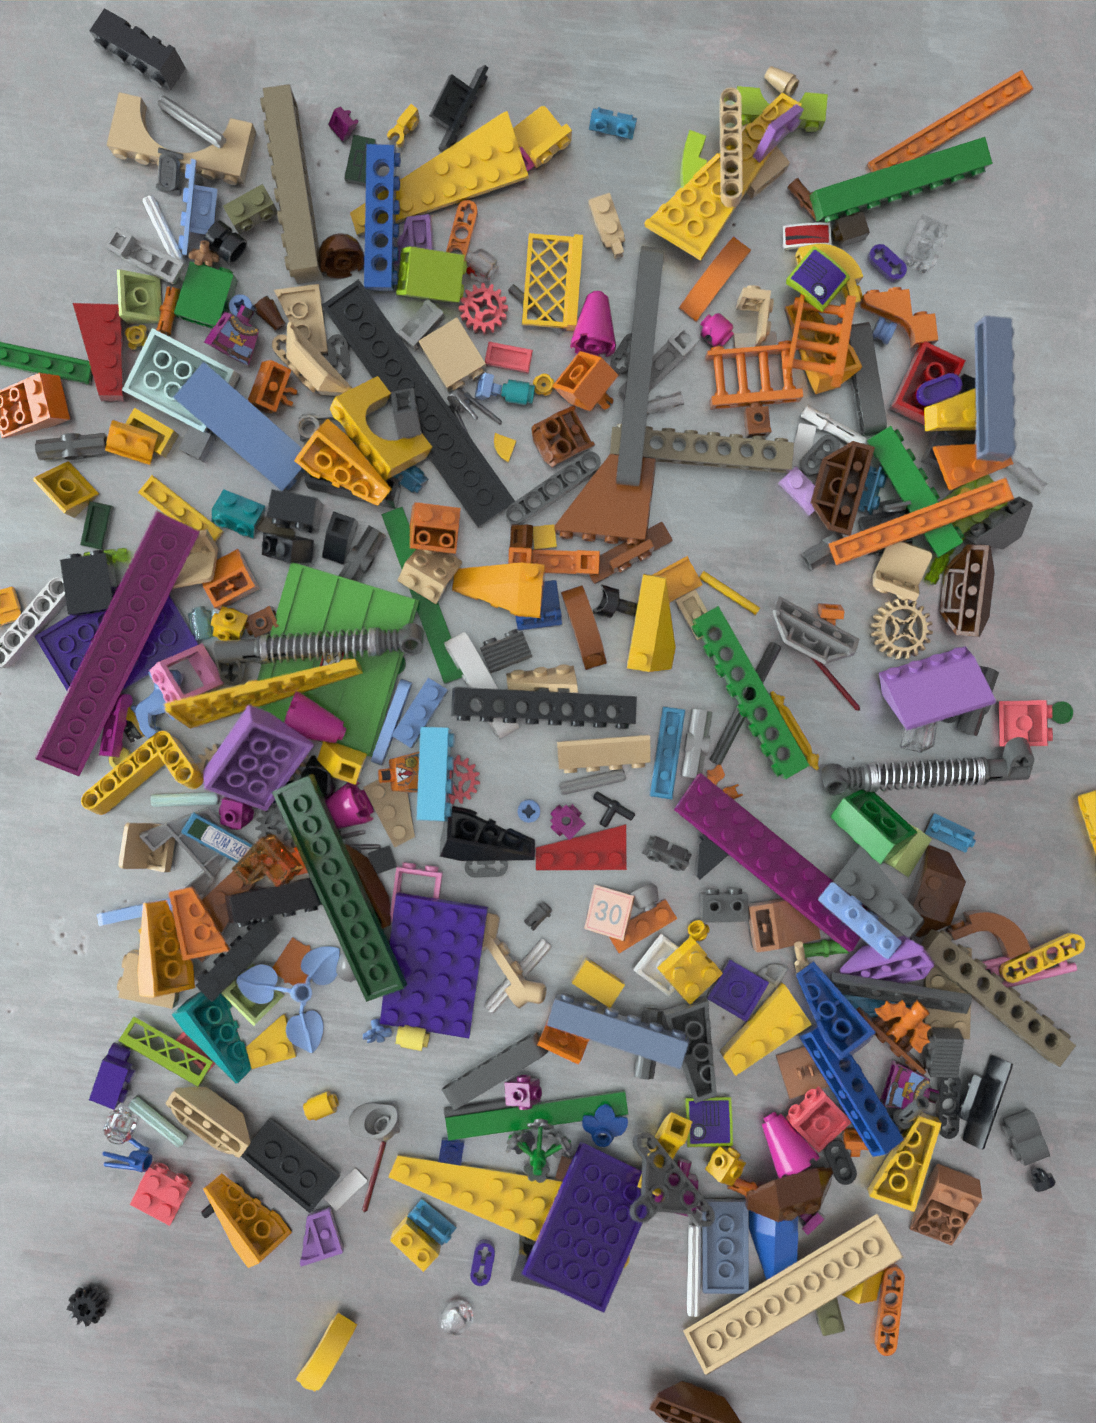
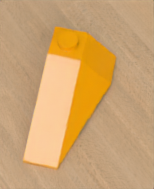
M794 304L785 306V312L792 333L797 311H793ZM802 310L801 320L825 323L823 321L824 318L818 312ZM799 329L797 337L800 340L831 345L838 343L839 340L834 334ZM848 344L841 384L862 369L857 354L850 344ZM798 349L801 360L824 364L835 363L836 357H831L832 354ZM805 370L815 395L837 388L831 386L832 377H829L828 374Z
M329 419L314 432L294 460L312 476L318 479L322 477L329 480L333 486L338 488L342 486L352 491L353 495L377 506L391 490L350 438Z
M512 563L459 568L454 575L452 591L475 600L481 599L491 603V606L495 608L501 607L509 610L511 614L516 616L540 618L545 583V565Z
M167 900L143 903L138 963L140 996L158 997L195 989L193 964L191 959L183 961L174 917Z
M222 1173L203 1188L231 1244L248 1268L260 1263L292 1233L278 1213L264 1207L261 1201L257 1198L253 1199L246 1194L243 1188Z

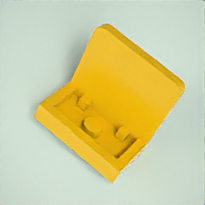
M540 106L513 128L519 148L523 147L535 168L547 163L559 150L565 149L572 141V129L567 123L561 126L545 106Z

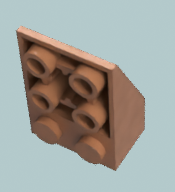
M783 898L748 903L752 945L757 953L794 946V943L797 941L806 943L821 939L819 927Z
M937 1163L927 1179L909 1229L952 1246L982 1201L980 1180Z

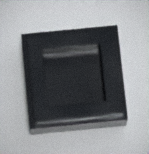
M390 845L368 853L376 874L397 867Z

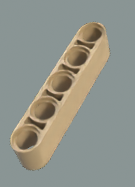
M730 87L723 90L720 96L721 202L724 206L733 208L741 202L743 189L741 94L736 88ZM731 100L734 101L735 104L727 105L725 102ZM733 123L736 126L733 128H728L726 124ZM733 145L736 147V149L730 151L727 150L725 147ZM734 168L737 171L735 173H728L726 169ZM729 190H734L737 194L735 196H729L726 194V192Z

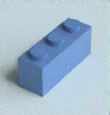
M428 678L391 736L408 747L413 748L420 737L421 727L428 725L449 690Z

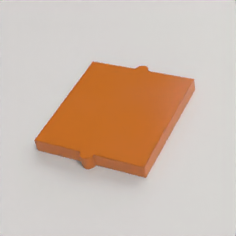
M294 937L291 938L272 967L276 974L284 979V983H290L293 986L298 983L305 984L306 978L309 975L301 970V961L312 950L311 946H306Z

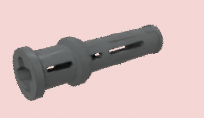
M919 1095L904 1109L899 1108L890 1116L894 1124L899 1128L900 1134L905 1129L910 1128L913 1120L929 1108V1100L925 1096Z

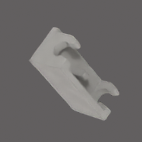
M426 299L422 307L397 334L403 342L416 352L420 347L418 341L434 332L445 319L444 312L430 300Z

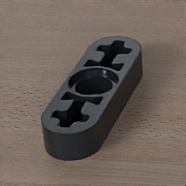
M959 1076L958 1078H951L954 1080V1083H950V1091L954 1095L948 1093V1086L944 1083L949 1078H938L937 1081L939 1097L936 1106V1117L942 1123L939 1134L946 1139L956 1137L959 1132L961 1080ZM953 1099L954 1107L951 1110H944L942 1106L944 1100ZM943 1114L949 1116L948 1122L951 1126H953L952 1128L948 1129V1132H946L942 1128L943 1126L947 1125V1118L945 1116H942Z

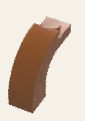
M583 585L561 592L585 670L606 664L602 640Z
M970 910L963 912L966 921L957 920L951 923V927L945 929L953 937L952 940L960 939L975 932L988 931L996 938L1003 956L1009 959L1031 951L1021 929L1010 919L991 911Z

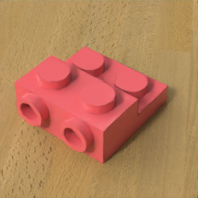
M1048 700L999 701L1000 746H1005L1009 740L1016 737L1027 739L1030 746H1048V741H1053V728H1048V719L1052 718L1053 711L1052 705H1048Z
M819 1086L816 1089L807 1091L805 1099L799 1105L791 1106L786 1116L790 1124L818 1153L852 1123Z
M152 1162L144 1174L130 1205L170 1226L193 1182L189 1181V1178L182 1173L176 1174L170 1171L168 1166L163 1163Z

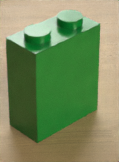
M190 261L174 314L180 320L213 329L225 312L229 313V303L232 297H234L238 284L237 278L227 268L220 267L218 270L205 265L204 262L199 266Z

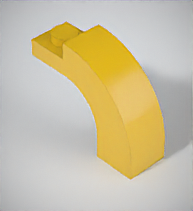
M811 244L798 248L795 253L797 265L815 246L846 271L850 276V280L842 288L845 302L847 295L856 296V308L862 299V290L856 284L864 277L857 262L844 250L828 244Z
M673 1112L664 1119L655 1135L657 1141L672 1159L679 1148L686 1143L692 1121ZM654 1148V1149H649V1150H650V1153L653 1152V1151H655L656 1148ZM659 1154L654 1157V1164L657 1168H661L664 1165V1158ZM641 1174V1177H640V1180H639V1183H638V1186H637V1187L640 1188V1189H641V1182H642V1174ZM656 1188L653 1194L659 1196L662 1191Z
M340 1313L336 1314L316 1350L296 1378L304 1388L313 1391L321 1388L346 1348L357 1327L356 1323Z

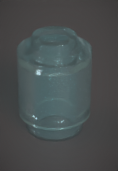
M205 606L192 608V612L188 613L191 633L195 636V640L213 638V626H210L212 620L211 610H206Z

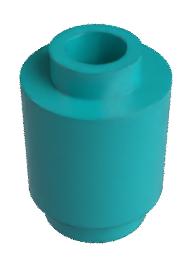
M508 379L507 384L503 383L501 397H505V402L533 404L535 385H530V382Z

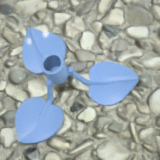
M324 946L309 951L301 961V970L309 976L306 978L305 984H295L291 989L275 986L278 980L276 972L272 967L262 964L253 966L239 975L236 979L237 985L241 993L248 1000L258 1004L270 1002L274 997V990L290 993L291 998L301 1004L299 1009L300 1016H293L287 1022V1038L295 1046L313 1053L322 1038L323 1021L321 1016L314 1010L307 1011L306 1013L303 1012L306 1002L312 996L310 980L312 979L317 985H327L335 980L340 949Z

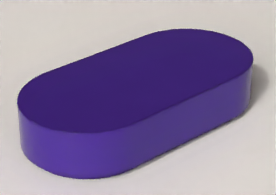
M953 373L923 383L918 388L916 398L923 406H931L960 393L963 386L962 380Z

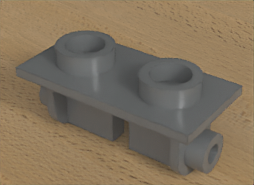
M649 836L646 843L647 846L642 854L647 855L648 859L655 862L661 861L676 871H684L688 867L692 854L688 853L687 849L673 844L671 851L667 850L668 841L654 836V838Z

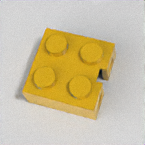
M691 937L657 967L688 1004H692L723 974L716 964L707 957V954L700 945Z

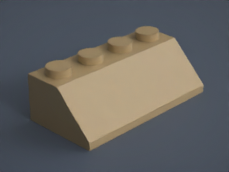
M650 735L557 742L559 769H564V773H576L577 768L586 767V772L600 771V766H609V770L623 769L622 765L631 764L632 768H643L645 763H650Z

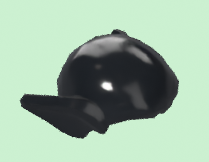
M312 755L300 779L313 774L324 799H327L335 791L336 778L321 765L315 755Z

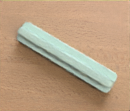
M214 792L151 795V806L219 804V794Z
M135 1097L129 1103L128 1107L176 1147H181L187 1140L186 1135L139 1097Z

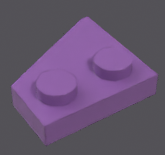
M798 104L769 124L753 155L758 162H761L789 132H793L801 122L799 118L804 110Z
M430 214L408 216L403 226L404 231L397 242L399 260L398 262L395 261V267L399 266L401 248L411 246L434 250Z
M328 1207L309 1213L306 1220L303 1250L300 1259L301 1267L342 1254L344 1251L331 1208Z

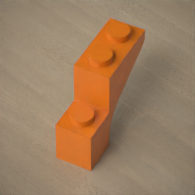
M893 287L886 292H879V290L875 289L867 291L862 296L860 302L861 309L900 325L908 336L910 349L918 348L924 341L932 345L938 341L935 313L928 314L927 311L914 313V316H912L909 289L902 290V287Z

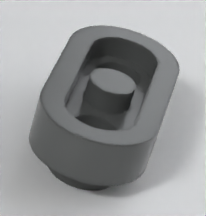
M832 435L821 437L802 457L800 461L801 470L807 475L818 474L822 459L840 449L838 439ZM828 444L830 451H825L823 445ZM808 461H813L815 463V467L810 468L808 466Z

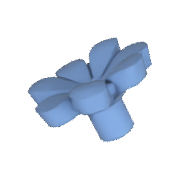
M374 1019L371 1021L372 1029L363 1033V1040H367V1043H372L376 1039L378 1043L384 1042V1037L392 1036L391 1028H383L380 1020Z

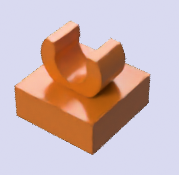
M818 603L817 612L825 621L835 625L836 619L844 620L845 610L841 605Z
M845 1128L842 1131L845 1149L851 1150L850 1157H860L861 1150H868L855 1128Z

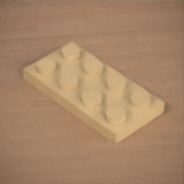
M965 947L970 952L968 956L972 958V948ZM946 949L943 953L944 959H946L949 955L948 949ZM965 963L960 968L961 973L966 969ZM935 967L931 968L928 975L924 978L923 987L965 993ZM971 1005L967 1014L926 1008L930 1014L923 1019V1022L931 1026L927 1036H931L933 1027H948L950 1029H960L963 1038L970 1039Z

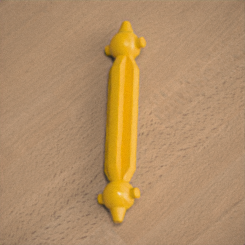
M774 691L770 692L771 699L803 755L806 757L807 762L815 770H818L819 755L812 753V747L789 708L784 705L785 697L777 695Z

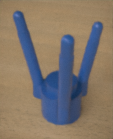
M119 1129L118 1133L120 1135L122 1133V1136H125V1139L139 1150H133L129 1157L104 1151L102 1153L103 1156L127 1162L128 1164L105 1162L103 1165L110 1168L135 1170L140 1173L146 1172L153 1159L152 1154L148 1153L150 1148L143 1146Z

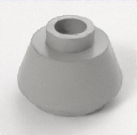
M654 884L641 887L630 894L635 896L633 905L638 910L643 909L644 912H647L657 907L655 902L659 901L658 887Z

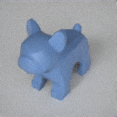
M169 670L178 686H180L183 680L182 674L178 670ZM155 682L154 691L137 706H131V710L136 714L140 730L147 738H151L157 732L163 731L161 727L156 725V715L166 713L164 706L166 701Z

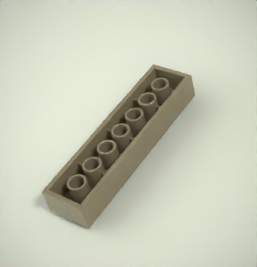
M290 84L262 88L264 97L260 98L262 111L265 112L264 128L270 143H267L269 157H272L273 165L270 166L271 174L277 188H274L276 202H279L280 211H277L278 220L284 233H281L283 248H286L288 255L284 256L286 269L289 270L290 277L295 278L297 284L324 280V274L319 264V242L298 104Z

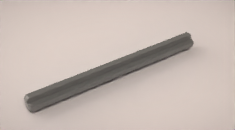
M769 643L755 670L762 683H764L781 650V646L777 643ZM747 687L743 696L749 701L753 698L754 692L751 688ZM737 707L710 757V761L717 765L722 764L746 718L741 716Z

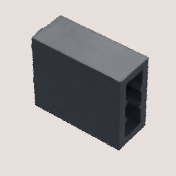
M104 550L90 551V555L81 556L80 553L67 555V559H61L60 565L68 615L80 616L106 612L117 591L112 555L104 553Z

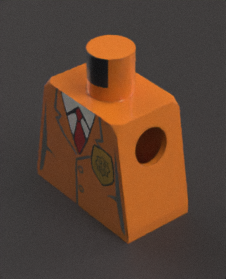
M420 751L389 759V768L378 770L379 782H391V789L395 792L418 793Z

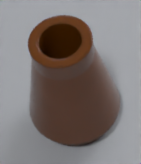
M268 296L263 297L253 306L256 310L255 313L269 324L275 332L286 324L274 300Z

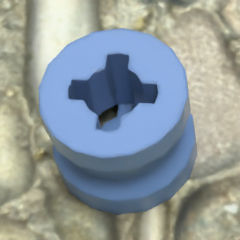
M239 294L232 297L229 309L234 316H237L238 310L241 308L240 305L243 303V306L254 311V316V305L247 296Z
M880 317L872 331L873 339L878 338L882 340L883 344L887 345L894 334L897 324L894 322L888 323L885 321V318Z
M530 799L521 802L517 811L519 818L527 823L536 821L540 815L538 803Z

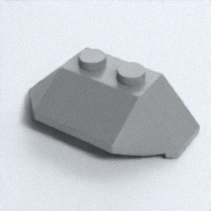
M779 596L773 609V615L784 643L823 664L847 658L856 653L859 638Z

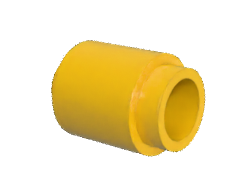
M330 1091L309 1098L303 1104L305 1116L309 1121L313 1119L317 1121L336 1113L339 1101L337 1096Z

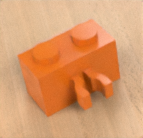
M273 360L263 361L248 401L258 410L265 413L276 412L280 401L284 405L291 407L293 402L283 395V393L288 392L296 395L298 391L294 388H285L291 369Z

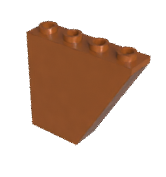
M610 454L555 524L554 530L556 534L563 539H573V536L582 537V540L595 542V539H603L605 543L618 544V541L627 542L629 546L635 547L645 542L648 533L656 459L642 457L639 486L616 484L619 455Z

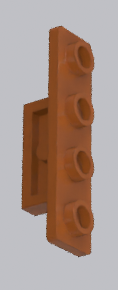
M659 522L650 527L647 533V540L636 547L629 546L627 542H623L601 554L599 574L589 575L593 584H597L618 571L620 573L625 572L632 567L631 564L638 560L640 562L645 561L652 556L651 553L671 543L673 539L664 523Z
M860 1006L856 1009L876 1032L874 1035L883 1044L885 1042L890 1044V1050L898 1058L903 1056L906 1059L905 1063L912 1071L918 1070L922 1075L926 1073L922 1063L909 1052L913 1048L910 1044V1039L913 1036L914 1029L908 1030L907 1034L895 1043L893 1041L895 1036H887L886 1033L896 1022L900 1021V1017L884 1021L878 1016L874 1020Z

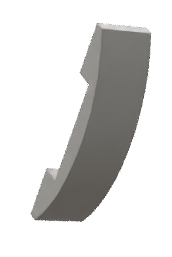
M117 227L114 228L104 247L126 261L171 284H175L186 266L182 261L157 251Z
M685 323L653 355L649 392L700 341ZM626 382L619 388V390L624 395L626 391Z

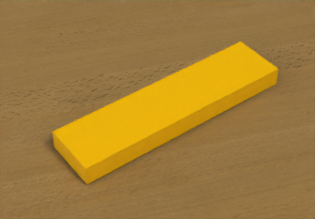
M153 475L150 476L138 491L140 495L164 514L199 531L207 529L215 543L224 533L223 530Z

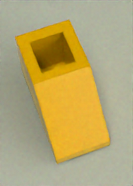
M323 741L317 760L333 777L356 785L367 754L338 743Z

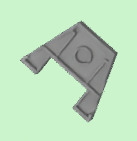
M209 807L195 811L200 816L229 831L225 825L220 824V819ZM192 813L142 832L139 837L153 852L171 837H174L200 866L202 871L186 883L185 888L194 886L201 899L209 885L214 881L220 868L223 867L228 859L181 833Z

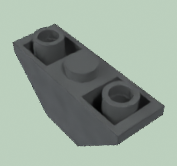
M1020 496L1014 498V500L1009 501L1008 504L999 510L992 512L989 517L980 523L973 525L970 530L963 534L964 538L977 545H990L993 548L1005 549L1022 537L1033 508L1032 502Z

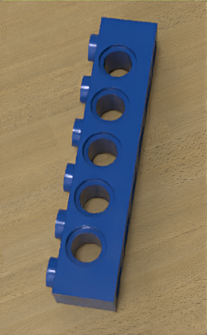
M367 144L364 287L366 290L394 291V285H398V271H394L395 261L398 262L399 249L395 247V238H399V224H395L396 214L399 215L400 202L396 200V191H400V176H396L397 167L401 166V155L397 152L395 145ZM383 166L389 168V173L386 176L378 175L379 169ZM382 190L389 191V196L385 200L378 199V193ZM380 214H387L389 217L386 223L380 224L377 222ZM381 237L388 238L387 245L382 248L378 247L377 240ZM381 260H385L388 263L384 271L376 269L377 263Z
M817 1023L802 1033L799 1038L872 1157L889 1153L904 1139L899 1132V1128L887 1113L886 1107L877 1097L873 1086L863 1074L860 1065L856 1063L853 1056L840 1060L830 1047H827Z

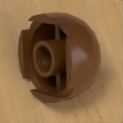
M333 234L327 237L319 248L320 268L322 272H327V276L330 278H348L352 276L350 272L356 269L359 272L364 266L365 256L359 242L349 234Z

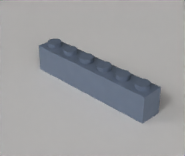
M985 315L975 324L977 460L1003 462L1012 457L1016 450V441L1014 440V429L1016 426L1014 418L1015 396L1013 395V384L1015 381L1013 360L1015 353L1012 349V339L1014 336L1012 318Z
M566 993L556 995L547 1026L681 1069L689 1043V1037L685 1036L686 1033L677 1029L669 1031L663 1029L661 1024L655 1022L647 1024L641 1022V1018L628 1015L626 1017L620 1015L619 1011L608 1007L604 1010L596 1007L597 1004L587 1000L580 1002L574 1000V996Z

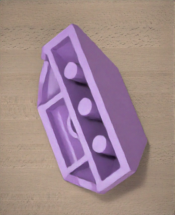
M900 936L897 938L901 941V944L889 959H885L870 945H865L840 968V973L907 983L924 979L931 968L934 967V961L923 947L905 936Z

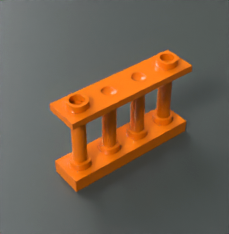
M800 293V297H795L793 311H797L790 353L784 356L782 369H786L785 379H790L792 368L826 373L829 377H832L831 386L840 388L844 375L856 296L847 295L845 304H840V306L829 304L821 312L805 302L804 295ZM802 310L838 315V318H842L841 324L831 325L801 320ZM799 329L834 334L839 340L838 343L831 345L800 340L797 337ZM795 348L832 354L831 357H836L835 363L824 364L794 359Z
M780 341L778 345L724 349L723 346H717L707 351L705 361L714 360L717 392L709 400L710 410L749 407V404L754 402H762L763 405L800 402L803 398V389H796V386H793L792 370L790 379H785L786 369H783L784 387H782V390L773 391L770 385L768 355L781 354L783 366L784 356L789 355L792 341ZM759 356L762 389H760V392L751 393V390H748L745 357ZM736 358L739 391H737V394L728 395V392L725 390L723 359Z

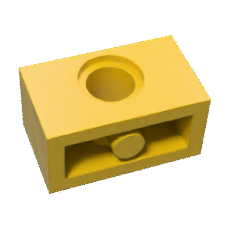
M407 1216L392 1231L390 1241L423 1272L439 1256L441 1245Z

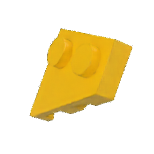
M286 1013L282 1014L247 1045L246 1050L252 1069L297 1056L295 1045L289 1041L286 1035V1025L288 1022Z

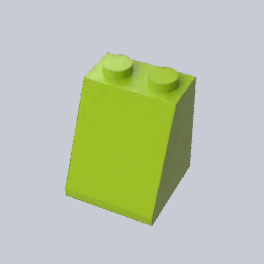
M411 246L401 248L396 295L452 303L459 302L464 294V285L461 283L462 275H465L467 269V262L464 261L465 255Z

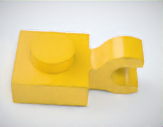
M410 104L398 118L396 126L387 133L389 141L394 136L400 137L396 142L398 148L404 145V135L410 130L413 131L419 124V112L414 105Z

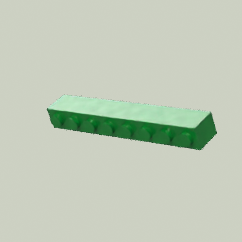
M982 137L817 189L809 197L816 221L825 220V223H830L839 219L838 216L845 213L846 216L860 212L859 209L864 207L871 210L881 206L880 202L888 200V203H893L901 200L902 195L908 193L912 197L922 193V189L930 187V190H934L944 186L943 182L951 180V183L959 182L965 179L964 176L972 174V177L981 175L986 172L985 168L993 163L986 137Z

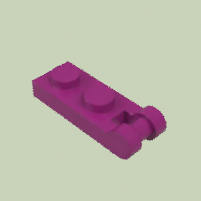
M129 694L119 695L106 721L102 733L100 756L120 757V752L123 748L124 729L127 724V710L133 703V698Z

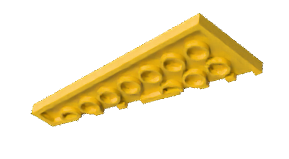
M781 93L763 110L762 114L752 123H749L742 132L743 189L741 199L773 152L772 150L761 162H758L753 157L769 124L794 105L802 106L801 103L784 93ZM733 145L725 147L727 150L730 151L736 149V147ZM717 153L683 188L677 190L675 195L666 204L661 205L659 210L644 223V227L700 261L736 208L726 207L721 202L720 153ZM734 168L726 169L728 173H735L737 171ZM729 190L726 192V194L729 196H735L737 194L734 190Z
M508 111L501 113L400 180V191H396V200L400 202L399 215L396 214L395 224L406 221L408 216L424 215L529 179ZM384 190L379 193L378 199H387L389 191ZM364 203L350 212L358 237L365 235ZM385 213L380 214L377 222L384 224L388 221L389 216Z
M346 658L338 663L261 681L252 680L244 685L164 703L166 713L192 729L244 712L248 705L260 707L294 696L296 691L303 693L362 674L363 672L361 665L356 659Z
M398 1154L389 1174V1178L534 1241L539 1236L563 1182L559 1179L546 1178L543 1183H538L536 1180L529 1181L528 1175L516 1174L515 1172L471 1167L470 1165L452 1164L445 1161H433Z

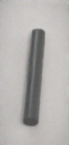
M515 284L511 285L508 291L523 304L524 292ZM528 298L529 306L532 303V301ZM535 305L530 309L538 318L543 315ZM550 327L558 335H560L565 329Z
M505 1099L463 1105L455 1110L452 1107L444 1108L445 1117H452L513 1106H507Z

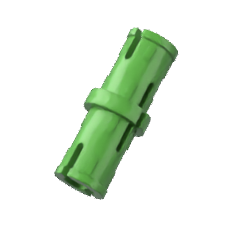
M822 939L821 942L803 943L805 958L815 956L827 958L829 955L849 954L836 941Z

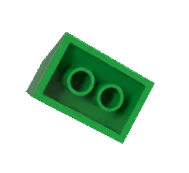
M864 789L844 797L831 815V818L837 825L844 829L879 864L895 856L918 833L875 792H866Z

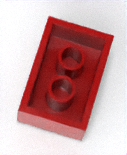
M924 341L917 348L889 409L925 425L924 408L928 406H923L918 402L916 398L918 388L925 382L949 373L959 376L966 360Z

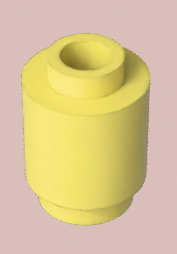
M409 1025L399 1026L395 1044L400 1045L402 1048L422 1051L423 1047H428L430 1034L426 1033L424 1028L411 1027Z

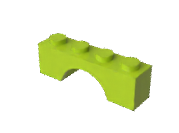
M737 86L736 88L741 94L742 126L752 123L769 105L764 99L760 88ZM804 93L799 101L802 104L801 108L804 110L799 118L801 122L797 128L805 129L808 132L822 130L826 121L828 94Z

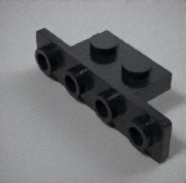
M486 65L477 69L469 86L453 74L448 76L429 117L447 128L438 148L441 151L448 149L456 143L458 139L456 133L466 123L468 118L466 113L469 108L474 106L478 98L476 93L479 88L483 87L488 78L486 73L489 67Z
M992 1055L985 1075L974 1074L973 1078L970 1079L967 1086L968 1092L965 1100L961 1103V1113L959 1115L960 1119L968 1122L963 1136L964 1142L979 1149H985L1013 1063Z

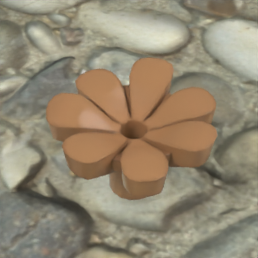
M206 240L200 241L199 249L194 248L189 252L188 257L195 259V265L200 266L204 262L207 266H213V262H219V255H217V252L214 253L212 250H209V242Z

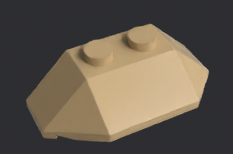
M290 321L287 324L286 357L291 362L288 365L297 376L301 373L307 379L304 384L313 393L317 390L321 395L338 396L352 389L348 382Z
M208 1087L176 1088L165 1103L171 1108L172 1113L183 1126L218 1151L233 1154L235 1157L240 1158L250 1144L243 1113Z

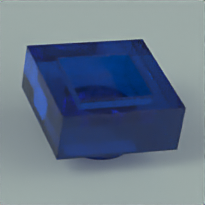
M442 1137L438 1162L461 1166L465 1141L457 1139L448 1141V1138Z

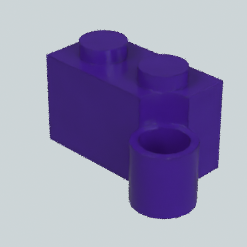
M115 1042L111 1045L108 1054L101 1062L89 1097L90 1101L113 1110L116 1109L120 1102H125L129 1090L126 1089L127 1085L132 1082L136 1070L132 1068L133 1064L127 1062L131 1054V1048Z

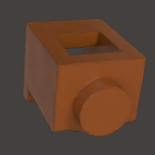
M762 402L750 403L749 408H745L743 411L746 438L769 436L772 432L769 407L763 406ZM760 415L762 417V421H756L754 419V416Z
M267 606L265 609L248 616L245 628L250 636L254 635L256 638L259 635H267L271 633L273 625L275 628L279 627L276 624L274 607ZM259 619L264 620V625L262 627H259L257 625V621Z

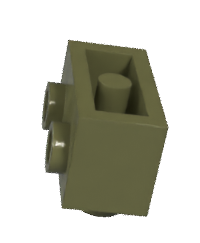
M263 184L223 205L239 235L277 214V209Z

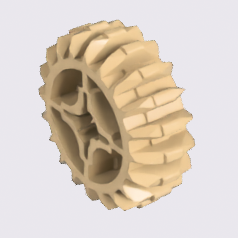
M894 599L893 604L890 601L885 603L886 609L883 607L878 608L881 615L875 614L873 616L874 620L878 621V623L871 624L872 628H877V631L872 632L871 636H878V640H875L874 644H882L879 649L880 652L888 649L887 657H892L895 652V659L897 660L901 659L902 654L905 659H910V653L914 657L918 656V650L924 651L926 649L923 643H930L931 640L926 635H932L933 631L927 630V627L933 625L932 621L926 622L925 618H928L930 614L922 615L923 606L916 609L917 602L912 601L909 605L908 599L906 601L902 600V602L899 599ZM904 611L909 613L910 616L901 620L898 617H894L892 613ZM886 621H888L887 624L891 627V633L888 638L885 632ZM915 621L917 622V625H918V635H917V637H915L916 634L914 633V631H913V629H912L913 624L915 623ZM905 624L904 633L898 634L899 626ZM899 638H903L912 644L902 648L893 643L899 640Z

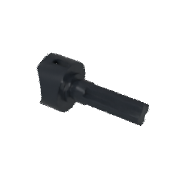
M601 585L603 591L602 600L593 609V614L612 618L617 611L635 617L638 603L620 599L619 589Z

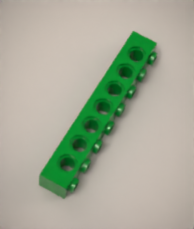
M719 606L692 620L694 625L691 628L697 638L701 637L705 643L703 649L709 658L713 657L717 664L714 666L720 678L724 677L728 684L725 686L726 690L732 698L735 697L739 703L737 705L738 711L743 718L747 717L750 725H748L750 732L754 737L758 736L762 743L759 745L765 757L769 756L773 762L771 768L777 777L781 776L782 779H788L810 766ZM711 628H716L720 633L717 641L709 637ZM723 648H727L731 652V657L728 661L723 660L720 656ZM734 668H739L742 671V678L738 681L732 677V670ZM747 687L751 688L754 692L753 698L749 701L743 696V691ZM758 707L765 711V716L762 720H757L754 715ZM770 727L776 730V737L773 740H769L766 737V731ZM781 747L787 750V757L783 760H780L777 756V752Z

